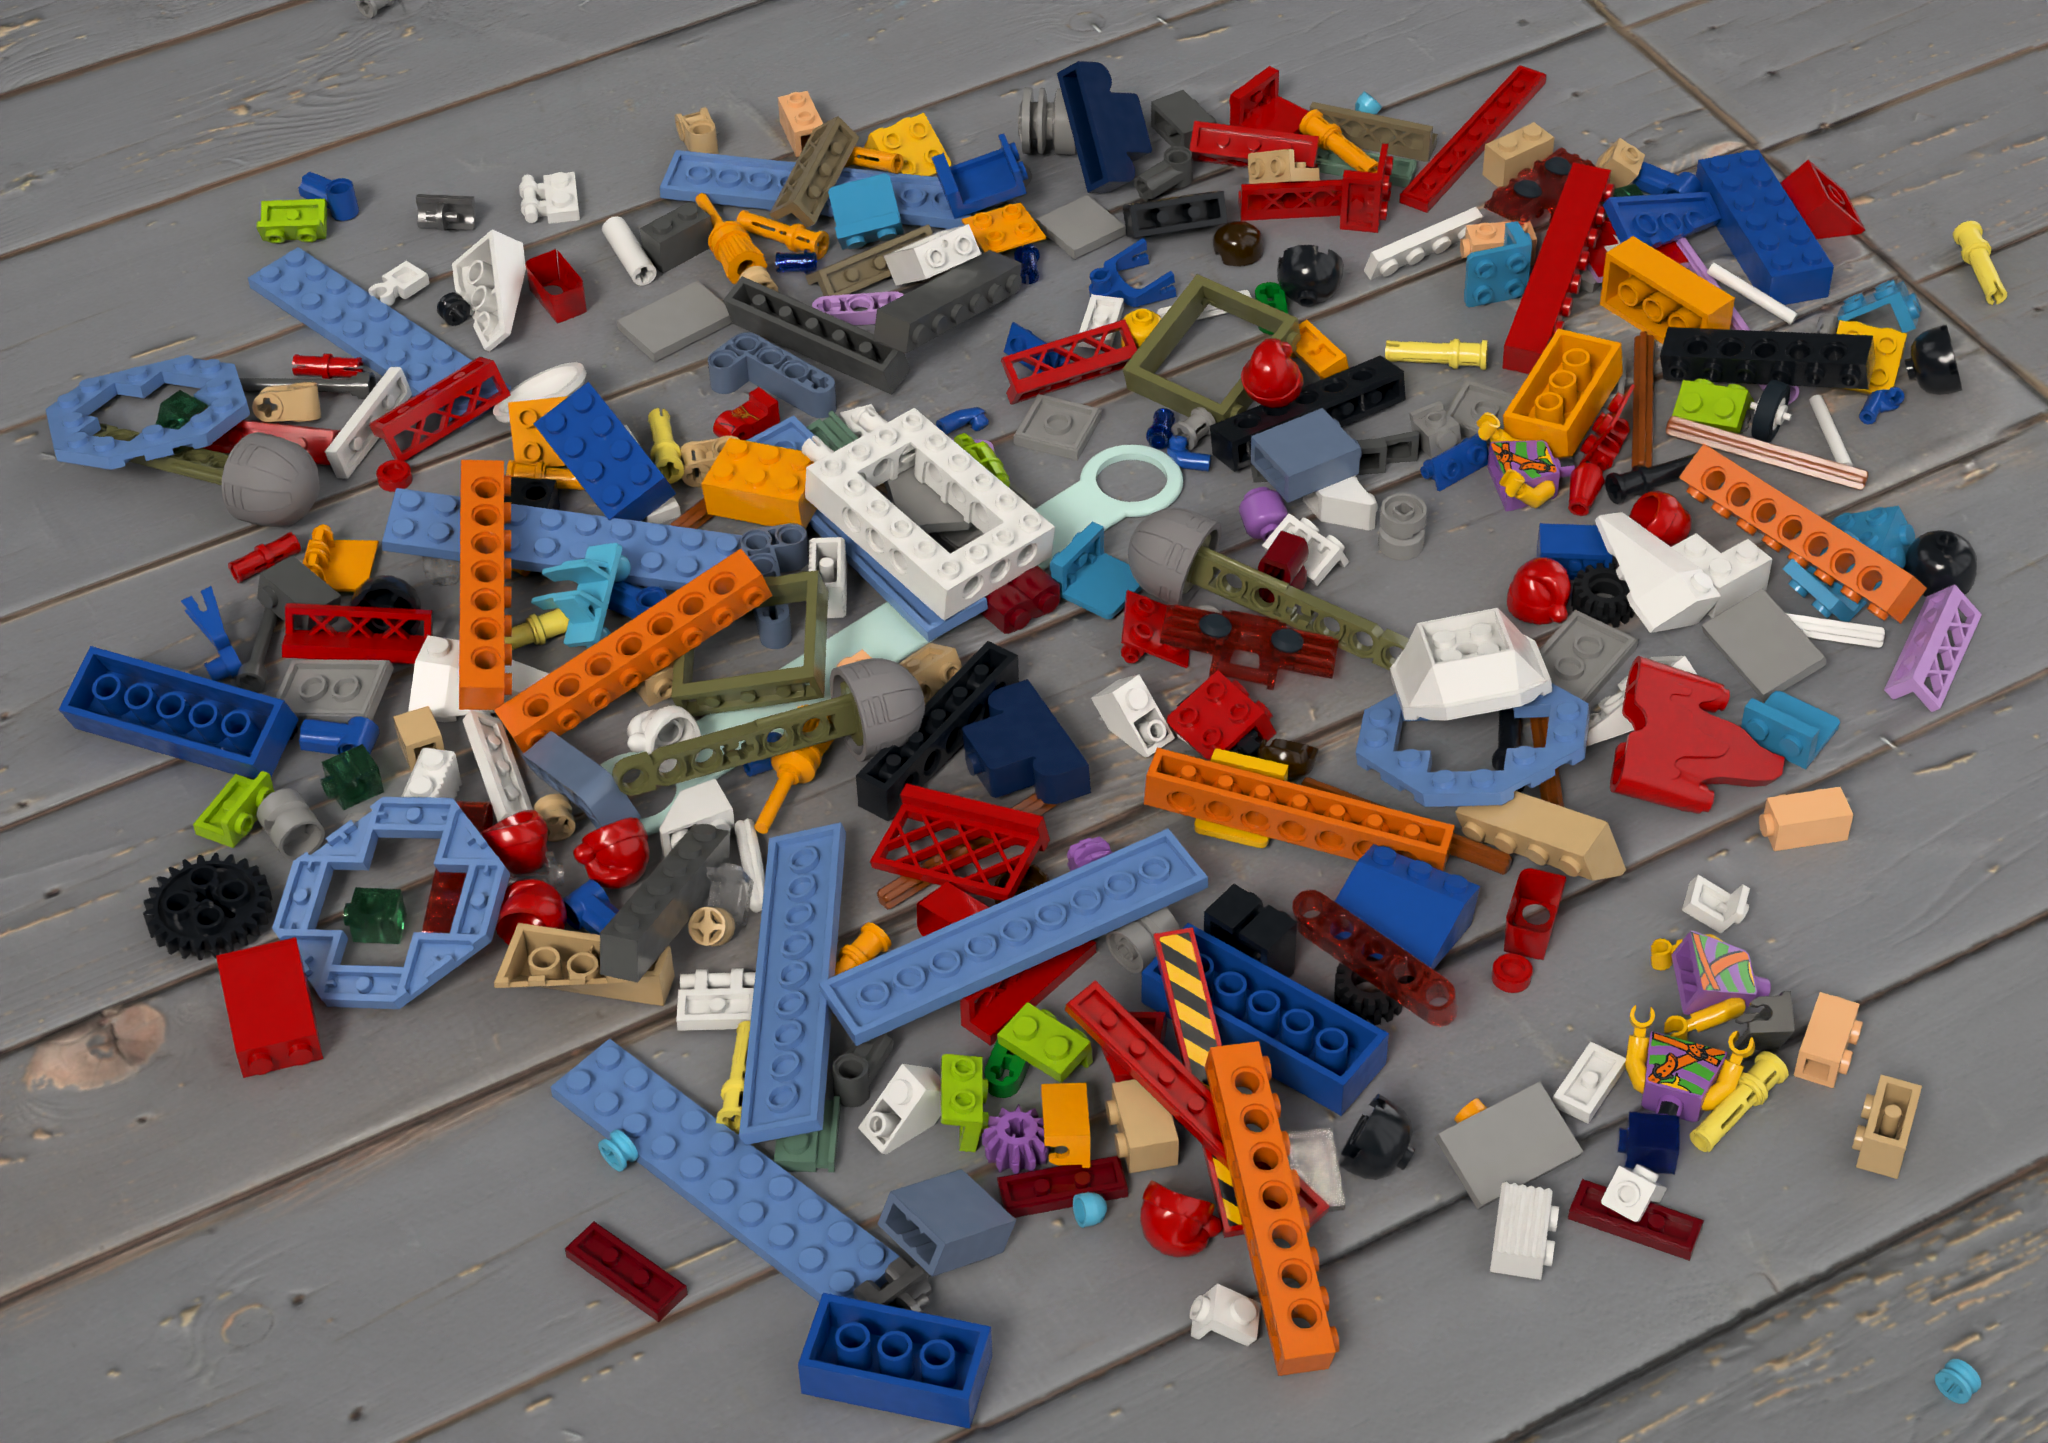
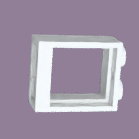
M966 224L938 231L884 255V258L897 286L928 279L981 255L970 225Z

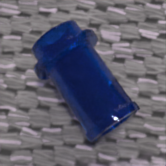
M1031 243L1017 247L1014 252V259L1022 263L1020 276L1023 284H1026V274L1028 275L1029 284H1033L1039 279L1037 261L1040 258V253Z
M809 249L797 253L776 252V272H805L806 275L817 270L816 252H810Z
M1161 408L1155 411L1152 426L1147 430L1146 439L1149 445L1155 449L1161 450L1170 445L1169 439L1173 436L1171 428L1175 422L1174 413L1171 410Z

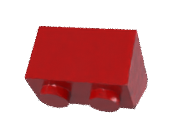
M1807 160L1780 182L1816 239L1858 235L1865 231L1846 191L1810 160Z

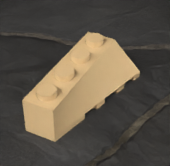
M1514 791V799L1503 805L1459 806L1455 811L1462 827V832L1468 839L1496 846L1499 850L1508 854H1519L1529 858L1538 865L1547 864L1561 869L1569 876H1581L1594 881L1621 876L1626 871L1608 822L1518 791Z
M518 923L494 981V987L535 986L664 1006L675 974L671 947L669 945L637 983L600 975V935Z

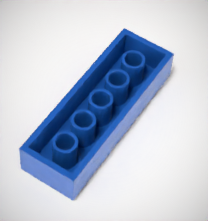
M1747 150L1741 153L1698 160L1696 177L1700 180L1701 192H1710L1722 217L1715 226L1751 284L1783 305L1828 297L1834 265L1760 151Z
M90 646L59 708V711L75 729L234 775L236 773L253 780L261 771L270 773L272 777L299 720L284 700Z
M1187 923L1183 929L1193 927L1222 1046L1259 1041L1262 1056H1268L1270 1060L1273 1078L1342 1116L1386 1065L1389 1033L1194 925ZM1156 956L1142 971L1141 1003L1157 1012H1165L1166 1017L1171 1019Z

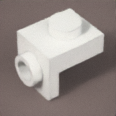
M1697 875L1689 883L1682 911L1721 934L1733 923L1739 924L1745 918L1749 910V904L1746 902L1750 888L1742 884L1730 894L1702 876Z
M1636 1164L1634 1170L1618 1166L1601 1203L1626 1218L1639 1222L1650 1201L1660 1203L1667 1187L1656 1182L1659 1177L1657 1173L1642 1165Z
M1217 1283L1203 1296L1199 1295L1191 1306V1337L1200 1340L1212 1330L1248 1347L1257 1340L1261 1303Z

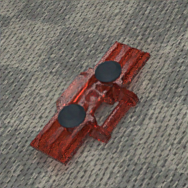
M1561 147L1543 161H1535L1533 170L1524 168L1518 173L1516 179L1512 178L1508 185L1500 186L1494 190L1492 198L1485 202L1484 208L1510 221H1518L1520 225H1524L1531 219L1541 217L1544 214V209H1547L1551 214L1550 223L1573 162L1594 167L1595 165L1592 161L1588 159L1585 161L1575 153L1572 155Z
M1167 604L1159 643L1212 655L1209 677L1219 670L1225 677L1266 685V689L1273 691L1278 669L1332 679L1339 640L1326 635L1287 628L1286 623L1279 622L1277 619L1239 611L1222 610L1220 614L1177 604ZM1242 650L1258 654L1259 668L1230 663L1234 651Z

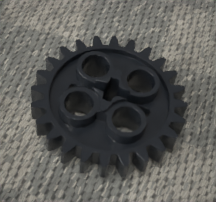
M214 853L210 861H205L202 854L198 855L196 864H191L186 859L182 860L183 869L178 870L174 867H169L170 877L158 876L157 882L159 887L149 888L150 898L144 900L146 911L143 912L150 937L155 938L159 948L166 945L170 955L180 949L183 959H186L192 952H196L198 960H202L205 953L210 951L216 959V955L220 954V949L225 948L228 952H233V944L237 942L244 946L249 945L247 935L259 936L258 925H267L268 918L266 914L271 913L273 910L270 902L273 898L265 874L260 875L257 865L249 868L246 858L236 863L233 854H230L224 861H220L218 853Z

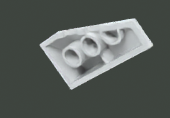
M427 635L415 660L408 712L429 706L435 721L455 722L457 721V716H465L470 711L459 710V640ZM512 660V666H505V673H512V695H504V703L549 673ZM472 710L491 716V713H495L494 710Z

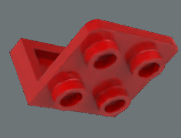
M1271 66L1255 75L1239 89H1236L1230 94L1229 99L1230 125L1299 134L1300 123L1309 111L1278 96L1279 70Z
M1219 670L1211 675L1167 717L1168 725L1207 761H1211L1215 748L1229 751L1253 728L1258 733V736L1262 740L1266 739L1267 742L1277 733L1270 722L1273 715L1268 708L1259 700L1254 703L1249 698L1250 695L1237 680L1234 679L1231 682Z

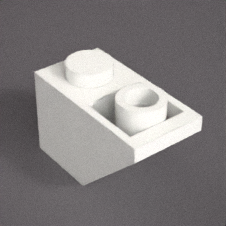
M1356 475L1303 497V502L1321 522L1368 531L1375 529L1376 512L1378 511L1377 501L1373 494L1368 493L1362 487Z
M1140 674L1119 679L1091 698L1107 728L1145 758L1155 753L1157 747L1162 748L1175 739Z
M716 779L679 792L659 828L664 858L694 824H710L717 829L730 831V836L735 834L733 808Z
M902 1064L858 1128L882 1154H888L934 1126L941 1116V1077L932 1068Z

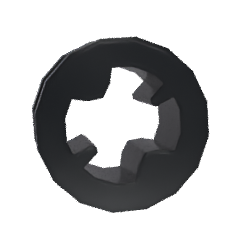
M456 292L444 295L437 305V313L451 326L462 324L467 320L471 311L468 302Z

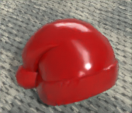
M1277 338L1265 339L1256 347L1251 359L1248 360L1241 372V382L1245 392L1252 400L1269 408L1283 407L1296 400L1300 395L1303 387V375L1298 365L1290 358L1293 351L1292 346L1288 342H1281Z
M1652 491L1642 495L1634 504L1629 515L1631 519L1670 547L1687 539L1692 528V519L1689 512L1682 507L1674 496L1661 491Z
M1546 557L1533 558L1518 568L1508 589L1507 607L1509 612L1519 620L1538 625L1566 621L1568 617L1566 607L1571 592V582L1566 569L1559 562Z
M524 810L515 813L480 832L507 870L514 875L521 876L534 873L541 869L549 859L547 848L548 827L542 815L535 810Z
M625 818L585 835L582 838V844L577 845L574 849L573 855L578 863L585 865L588 878L596 881L601 887L608 889L625 888L637 882L645 873L650 856L649 839L643 824L638 818Z
M536 879L516 881L506 888L495 928L496 932L509 945L518 923L564 929L567 919L564 900L552 885Z
M1153 1180L1147 1185L1142 1198L1140 1223L1145 1239L1154 1249L1168 1256L1177 1258L1190 1257L1203 1251L1208 1244L1209 1238H1213L1220 1233L1222 1223L1219 1218L1212 1215L1215 1208L1213 1203L1177 1193Z

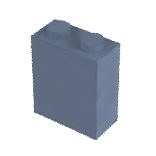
M1323 408L1251 436L1252 465L1287 503L1359 474L1360 458L1362 456L1357 440L1352 439L1342 429L1340 423L1333 419Z
M962 1169L890 1191L878 1221V1225L932 1277L1003 1253L1016 1223V1219Z

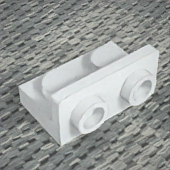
M1288 514L1262 544L1267 552L1280 531L1305 538L1309 554L1304 567L1307 572V580L1316 586L1321 583L1337 563L1344 568L1349 563L1343 553L1345 547L1338 539L1332 535H1328L1325 538L1318 533L1319 529L1311 521L1304 517L1298 520L1291 514Z

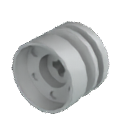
M1024 87L1023 98L1018 111V136H1020L1023 154H1031L1033 140H1037L1038 154H1044L1047 140H1053L1056 155H1076L1077 150L1061 88H1057L1054 102H1048L1045 88H1040L1038 102H1034L1033 88Z

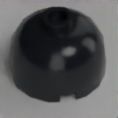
M1297 245L1287 248L1284 251L1283 257H1279L1277 279L1287 297L1301 306L1311 307L1323 303L1334 296L1341 283L1344 264L1342 258L1330 249H1328L1327 255L1318 252V246Z
M1947 324L1922 332L1911 345V358L1905 359L1909 379L1916 378L1920 388L1936 395L1962 391Z
M1929 531L1915 539L1908 548L1906 564L1903 569L1912 574L1927 588L1922 594L1925 597L1954 584L1965 595L1970 591L1975 582L1977 556L1970 542L1961 535L1951 531Z
M379 575L365 580L356 588L349 603V606L421 609L420 599L415 589L405 580L392 575ZM372 618L365 624L373 633L383 634L390 628L379 618ZM408 620L401 627L409 635H416L421 620Z
M1377 1094L1369 1104L1374 1107L1370 1117L1362 1114L1341 1152L1344 1158L1337 1163L1338 1166L1364 1179L1378 1180L1387 1177L1396 1167L1404 1170L1415 1152V1148L1409 1145L1413 1133L1410 1119L1404 1110L1380 1094Z

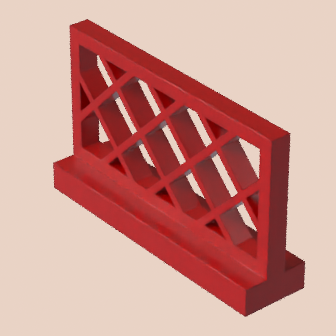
M906 783L900 794L902 805L872 856L870 863L872 868L941 886L948 881L964 892L1005 901L1014 897L1038 851H1045L1050 842V837L1044 816ZM907 819L920 821L925 825L906 834L902 830ZM946 828L957 830L959 833L941 842H938L934 834ZM930 835L933 845L913 853L909 843ZM978 837L992 839L993 843L973 851L969 841ZM961 844L965 845L967 854L947 861L943 853L944 851ZM1014 845L1026 847L1022 854L1007 859L1003 851ZM905 846L909 854L895 861L886 859L890 851ZM998 852L1003 862L982 870L978 860ZM939 854L943 862L930 869L922 868L918 864V862ZM973 863L977 870L976 873L964 878L954 876L953 870ZM1008 871L1010 878L1004 888L989 885L987 879Z

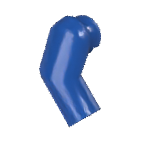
M974 407L957 410L937 420L936 426L947 435L969 423L974 431H980L988 426L989 420L985 416L986 412L983 409Z

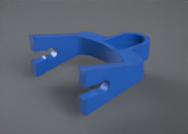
M1142 238L1105 261L1104 268L1094 269L1090 273L1091 284L1089 286L1090 297L1093 294L1124 298L1125 304L1131 307H1139L1177 297L1176 288L1173 285L1169 286L1175 283L1173 272L1169 271L1142 289L1131 287L1121 278L1118 273L1119 271L1149 264L1148 255L1145 252L1140 254L1147 250L1146 240Z
M212 586L200 591L207 607L206 611L199 610L198 604L192 596L181 600V603L187 608L184 610L186 614L210 640L220 657L204 663L211 679L218 682L229 676L232 679L237 677L242 664L225 633Z

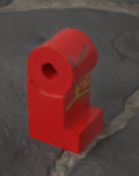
M758 387L749 393V401L734 410H727L721 413L715 420L713 432L719 438L735 436L740 440L746 441L780 423L778 401Z

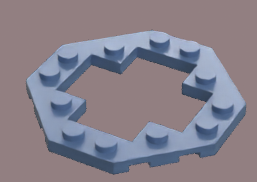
M190 355L84 379L79 383V386L69 393L59 396L58 401L45 409L57 461L109 470L125 467L127 462L143 455L146 461L174 455L172 448L180 446L193 447L194 450L207 447L250 415L235 364L220 362L217 359H196ZM164 383L200 388L199 391L193 394L196 406L207 408L200 414L191 417L190 421L178 430L164 428L161 425H150L145 427L142 433L131 441L117 440L110 436H93L101 430L98 417L88 416L116 395L145 398Z
M1552 683L1551 693L1544 696L1539 695L1534 701L1513 708L1514 718L1549 717L1545 747L1532 748L1530 746H1520L1517 748H1507L1504 770L1478 769L1476 771L1454 772L1440 770L1431 772V750L1418 751L1406 749L1397 751L1403 721H1428V719L1419 717L1417 720H1405L1395 693L1364 710L1356 748L1357 765L1367 771L1370 769L1376 770L1380 773L1381 780L1400 792L1404 789L1414 794V801L1424 807L1503 805L1514 799V791L1525 785L1534 788L1555 776V769L1563 764L1573 766L1585 759L1590 718L1589 703Z
M382 797L370 806L372 809L370 813L356 823H353L352 820L348 821L326 837L328 843L311 855L305 852L293 861L272 929L280 940L296 937L307 979L327 1007L401 1009L492 942L510 872L453 798ZM379 837L441 839L434 861V866L439 872L467 873L450 933L414 932L404 967L340 965L348 941L347 935L343 930L316 929L334 870L369 871Z

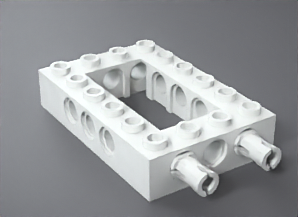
M867 406L866 410L863 408L858 413L855 420L857 425L868 432L866 435L835 452L825 445L818 436H812V440L808 438L802 446V453L814 462L806 467L805 498L944 621L1052 556L1055 526L915 408L888 422L871 406ZM915 465V478L921 484L926 483L941 496L940 500L946 504L948 502L964 516V521L968 524L972 523L984 534L950 554L875 487L889 479L892 481L897 479L898 474Z

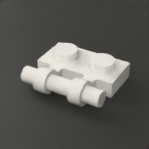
M557 172L543 175L544 183L538 184L534 181L532 175H524L522 177V182L519 185V193L523 198L521 212L527 222L534 223L538 220V217L544 216L548 217V224L580 220L575 172Z
M732 968L730 973H709L708 969H696L695 973L680 974L676 1017L678 1031L737 1029L739 1023L751 1021L755 972H744V968Z

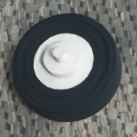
M1771 380L1758 402L1751 403L1750 408L1755 410L1751 429L1753 438L1770 443L1776 436L1784 419L1790 421L1792 414L1787 413L1790 385L1781 381Z

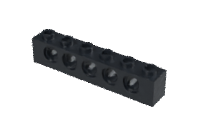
M1668 327L1660 353L1664 380L1695 381L1696 379H1706L1711 382L1767 385L1771 380H1777L1790 386L1869 389L1875 364L1873 335Z
M1380 355L1303 387L1296 400L1286 406L1269 408L1259 405L1210 426L1212 454L1236 472L1252 465L1251 436L1321 408L1343 427L1406 400L1404 371Z
M987 641L925 704L921 726L918 732H914L909 737V742L901 747L892 745L881 749L856 775L858 806L889 822L902 805L900 794L906 783L923 787L964 744L962 728L989 718V695L999 688L1019 682L1018 655Z

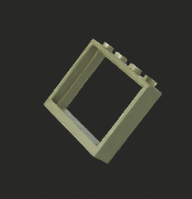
M1196 274L1124 366L1123 373L1128 390L1187 417L1191 416L1193 409L1203 407L1213 415L1216 423L1246 411L1254 401L1245 392L1241 378L1221 404L1154 374L1207 305L1210 304L1273 332L1274 335L1271 338L1280 339L1281 342H1288L1292 346L1293 352L1297 350L1296 345L1301 339L1298 318Z
M818 570L765 577L764 579L773 596L756 607L761 608L806 601L803 666L692 682L695 650L693 648L674 661L671 698L675 705L684 708L694 717L824 698L828 590Z

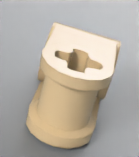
M706 107L700 108V112L683 116L681 113L675 114L678 135L689 151L710 154L719 153L715 123L712 121Z
M301 382L291 385L265 387L253 401L252 409L254 415L263 422H305L320 419L321 410L317 383ZM267 398H270L272 404H277L274 410H271L270 404L264 403Z
M723 436L704 441H691L681 446L680 460L684 465L683 482L691 487H700L729 438H739ZM692 451H695L696 460H692ZM694 468H698L699 477L695 476Z

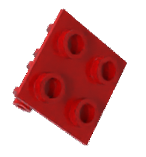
M1632 384L1624 395L1618 392L1607 408L1610 412L1607 414L1602 412L1591 428L1595 434L1591 433L1580 448L1584 455L1579 464L1589 461L1601 468L1602 471L1612 467L1623 442L1630 432L1628 421L1619 418L1635 385Z
M1127 590L1121 643L1124 645L1121 648V656L1127 663H1136L1144 653H1148L1187 669L1189 647L1186 645L1185 639L1191 629V615Z

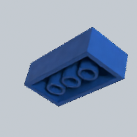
M589 381L533 423L608 520L619 518L642 521L676 495V492Z
M823 1293L798 1363L801 1394L970 1429L993 1356L991 1326Z

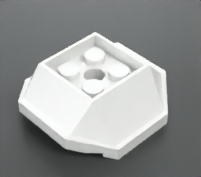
M1498 608L1417 623L1405 649L1390 668L1391 680L1405 720H1417L1419 717L1428 720L1463 718L1520 707L1534 701L1539 695L1544 696L1552 692L1551 678L1536 641L1522 634Z

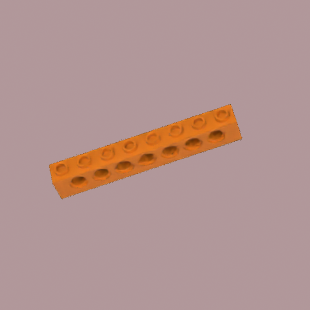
M1706 444L1701 446L1679 476L1689 486L1686 493L1702 504L1708 499L1713 503L1710 507L1712 510L1727 520L1733 515L1739 519L1736 525L1748 534L1754 536L1756 532L1764 535L1761 540L1763 543L1778 553L1784 548L1790 552L1787 558L1789 560L1794 559L1804 569L1809 564L1816 569L1813 575L1827 585L1832 586L1834 582H1837L1843 586L1840 590L1843 595L1857 604L1863 599L1869 603L1867 610L1883 621L1889 616L1901 624L1927 589L1912 574ZM1748 498H1750L1749 501H1748L1745 505H1743L1744 502H1745ZM1776 514L1775 517L1770 522H1768L1771 516ZM1802 530L1801 534L1794 539L1795 535ZM1828 547L1827 551L1820 556L1822 550ZM1852 564H1855L1854 568L1850 572L1846 573L1847 569ZM1882 581L1881 585L1876 590H1873L1876 583Z
M461 460L459 710H495L504 704V695H512V673H505V666H512V644H505L504 637H511L512 615H504V608H511L512 587L504 586V580H511V558H504V551L511 552V530H504V524H511V502H504V496H511V475H504V461Z
M739 549L494 711L522 753H525L548 732L552 731L560 737L567 731L575 728L579 723L605 708L629 690L637 687L661 669L666 668L682 655L698 647L702 642L723 628L728 627L752 609L760 606L773 595L761 572L745 552Z
M1157 747L1146 775L1144 805L1358 861L1375 844L1389 847L1396 853L1413 860L1427 862L1433 868L1444 872L1450 854L1455 825Z
M1259 1041L1210 1047L1204 1067L1278 1376L1329 1369L1335 1353L1339 1352V1337L1335 1326H1329L1326 1314L1329 1311L1328 1292L1325 1286H1319L1316 1274L1319 1271L1318 1252L1315 1246L1310 1247L1307 1237L1310 1229L1309 1216L1306 1208H1300L1297 1194L1300 1192V1181L1297 1170L1290 1169L1287 1157L1290 1155L1287 1131H1281L1278 1118L1281 1116V1105L1278 1094L1271 1092L1269 1084L1272 1077L1270 1060L1268 1056H1262ZM1236 1087H1246L1252 1091V1094L1241 1093ZM1245 1125H1257L1262 1131H1251ZM1255 1162H1264L1271 1167V1170H1262L1255 1165ZM1264 1201H1275L1281 1206V1208L1272 1209L1268 1207L1264 1203ZM1283 1239L1287 1241L1291 1247L1281 1248L1277 1246L1273 1240ZM1292 1278L1296 1280L1301 1287L1291 1288L1287 1286L1282 1279ZM1302 1318L1311 1327L1300 1328L1294 1324L1292 1319Z

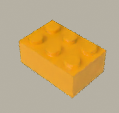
M729 438L701 483L707 513L709 515L766 526L795 523L806 529L817 510L805 498L806 467L814 462L799 450Z

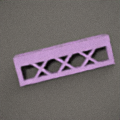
M1955 584L1926 597L1884 689L1893 700L1914 692L1931 712L1941 708L1982 615ZM1958 608L1967 617L1965 623L1960 621ZM1948 630L1952 632L1954 647L1950 646ZM1937 654H1941L1944 670L1939 668ZM1926 677H1930L1933 693L1924 684Z

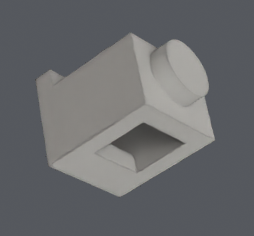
M1441 401L1409 412L1412 431L1419 432V447L1431 459L1462 442L1459 423L1444 410Z

